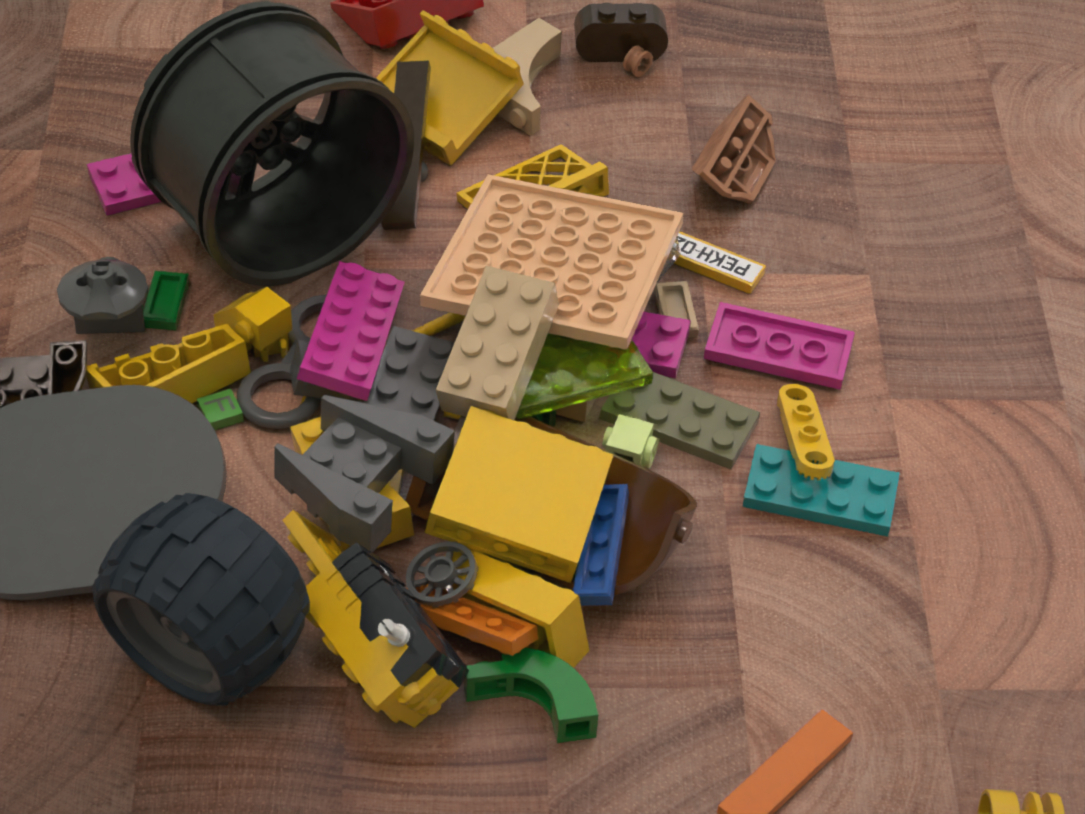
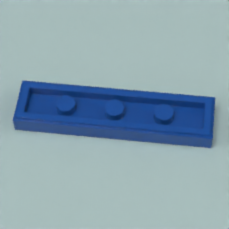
M628 484L603 486L576 569L573 592L579 595L581 606L613 604L629 499Z

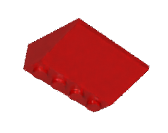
M336 0L330 2L331 9L367 44L379 46L380 49H386L397 45V40L404 37L411 39L424 26L420 15L422 10L432 16L438 15L449 24L448 20L456 17L462 19L474 15V10L484 7L483 0Z

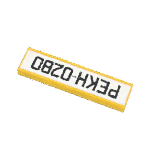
M680 231L666 260L749 294L752 293L764 276L766 269L764 264Z

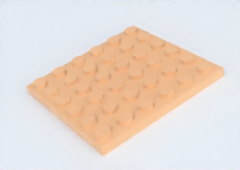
M488 174L421 292L420 306L466 316L487 265L555 283L559 306L548 333L627 350L681 229L683 213Z

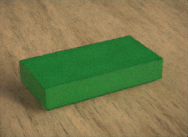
M154 271L143 309L145 328L177 330L190 282L188 273Z

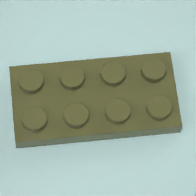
M631 363L600 411V419L614 425L619 414L653 423L652 436L659 438V442L728 469H732L756 428L760 417V412Z

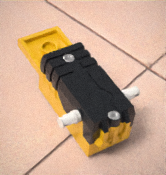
M292 510L282 520L291 532L287 537L301 553L305 552L310 559L306 564L316 575L306 585L310 600V611L305 617L315 627H320L325 635L322 637V641L328 649L337 656L340 654L345 662L341 666L343 671L356 684L360 683L364 688L365 692L362 694L365 702L377 713L383 710L395 723L401 720L415 728L428 715H433L440 710L441 704L460 688L469 669L421 605L415 601L412 593L405 588L406 585L401 578L395 575L396 572L389 563L357 542L343 551L331 534L295 510Z

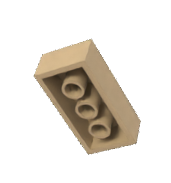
M486 265L436 388L442 411L467 417L470 407L473 406L479 409L490 410L496 415L515 420L559 306L554 282Z

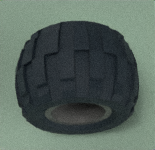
M185 493L184 495L176 494L167 503L161 501L137 517L112 543L100 565L99 576L94 580L92 586L93 599L99 618L118 646L141 669L168 689L194 702L207 705H228L229 702H234L237 698L250 694L269 680L289 657L305 626V616L310 611V600L299 569L288 553L264 528L238 509L223 501L191 493Z

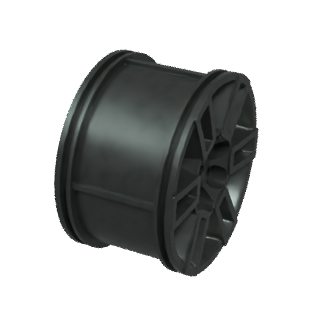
M259 1L239 5L235 9L212 18L188 34L168 54L161 58L144 83V90L134 112L130 134L131 159L140 179L161 202L174 209L199 236L206 252L224 272L243 283L257 286H278L297 281L343 259L364 242L379 226L396 202L407 179L414 153V129L411 117L403 102L380 80L358 71L343 56L339 44L333 35L315 17L293 5ZM324 94L323 101L314 119L300 115L295 111L296 105L300 102ZM257 163L263 169L270 170L253 182Z

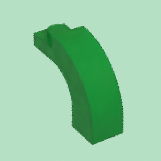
M524 648L513 656L501 653L500 661H482L466 666L469 669L464 679L466 702L506 696L527 698L539 704L548 713L552 721L557 743L596 738L599 714L592 691L584 678L562 659L541 650Z

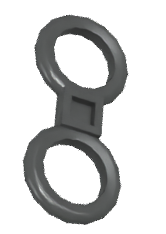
M327 294L303 300L291 310L292 331L288 333V337L293 345L281 363L266 364L257 368L241 381L236 396L237 402L247 420L260 427L284 429L306 422L318 410L321 398L306 396L305 401L299 407L280 413L268 412L257 407L251 398L254 391L265 382L275 379L291 380L290 366L298 340L310 342L311 339L300 329L301 323L310 314L321 311Z

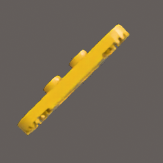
M799 384L782 386L779 390L777 406L781 412L780 417L792 457L795 459L796 470L799 471L800 475L804 474L805 478L810 476V480H814V477L817 478V481L821 480V477L825 480L832 474L835 459L814 393L809 388Z

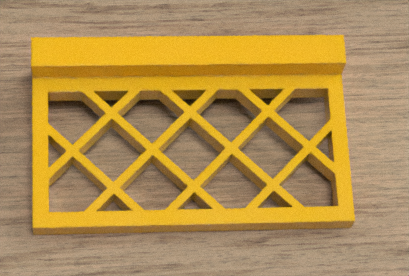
M562 144L494 175L600 197L609 194L608 167L600 161L591 165ZM560 157L566 161V162H551V161H553V160H555V159H557V158H560ZM530 171L541 172L540 175H537V174H525V173H528V172H530ZM547 172H564L563 175H546ZM484 180L457 192V201L469 209L474 200L473 198L478 193Z

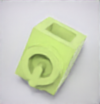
M619 414L614 427H607L602 447L606 448L605 450L650 469L655 459L660 439L652 436L653 423Z

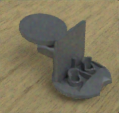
M103 257L99 260L88 261L78 265L61 278L57 288L59 303L68 314L74 316L76 334L145 332L142 304L148 293V286L145 275L136 266L114 257Z

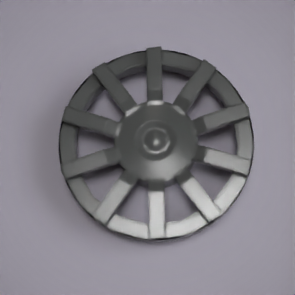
M439 542L423 549L413 558L406 572V585L417 602L438 608L441 605L458 602L459 598L465 595L469 589H473L478 565L472 552L466 546L457 542ZM447 551L446 556H435L438 552ZM454 552L463 554L455 562L452 561ZM428 557H430L431 561L428 562L426 567L420 566ZM469 560L470 567L457 569L465 561ZM416 572L425 574V578L414 581ZM468 574L465 580L458 578V576ZM429 584L421 593L415 589L416 587ZM456 584L459 587L453 590L452 585ZM436 589L434 597H429L428 595ZM443 589H447L448 594L442 596Z

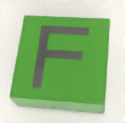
M231 389L197 398L198 409L207 418L214 430L244 422L243 412Z

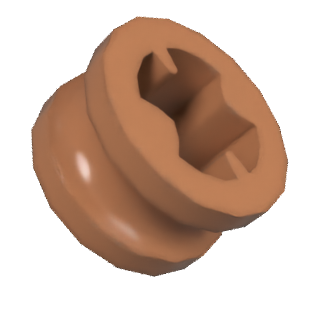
M634 46L626 54L623 68L628 72H632L634 76L641 77L649 70L653 56L650 52L644 51L642 47Z

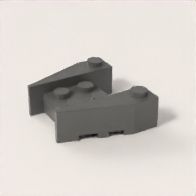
M324 395L321 398V430L325 432L303 455L277 443L274 446V478L291 495L296 493L307 504V510L315 518L320 517L329 525V532L338 540L350 546L357 542L373 553L390 534L392 525L393 500L379 494V492L400 469L433 484L448 467L453 454L455 431L423 415Z

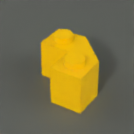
M265 287L257 292L244 294L214 314L215 327L228 324L245 340L247 351L252 349V345L261 351L292 331L291 305L270 288Z

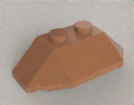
M749 94L746 95L713 132L691 170L721 196L749 204L752 203L776 162L774 138L770 128L772 125L771 114Z

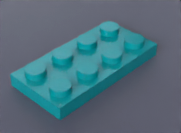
M756 444L742 507L888 537L900 473L835 460L830 477H827L825 480L821 477V480L818 481L814 477V480H810V476L805 478L804 474L800 475L799 471L796 470L795 459L792 457L790 450Z

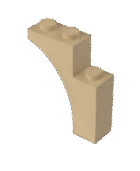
M540 18L493 47L494 51L504 58L510 57L518 63L524 83L497 115L530 136L540 130L541 105L535 99L530 86L538 73L561 54L562 31Z

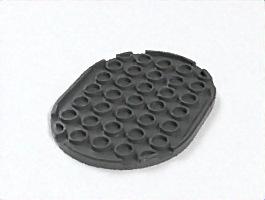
M120 385L42 395L23 399L0 408V598L8 600H33L93 592L94 580L99 576L100 565L112 543L141 514L161 501L167 503L176 494H199L223 501L227 478L226 460L219 438L202 412L193 404L174 393L143 385Z

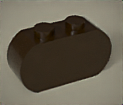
M589 4L578 12L574 20L576 49L579 55L588 62H623L628 51L637 45L642 47L644 51L650 52L653 56V61H655L664 54L668 46L665 15L654 4Z

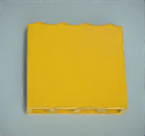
M422 10L420 15L424 26L376 78L394 93L397 62L429 60L431 72L423 149L451 166L524 83L520 74V66L515 60L510 57L504 58L500 56L488 44H480L473 40L466 31L462 29L456 30L449 26L442 17L438 15L432 16Z
M471 406L430 511L425 533L450 542L460 543L467 548L571 583L613 454L602 451L595 446H587L569 440L560 434H552L534 428L528 423L517 422L496 415L490 410Z

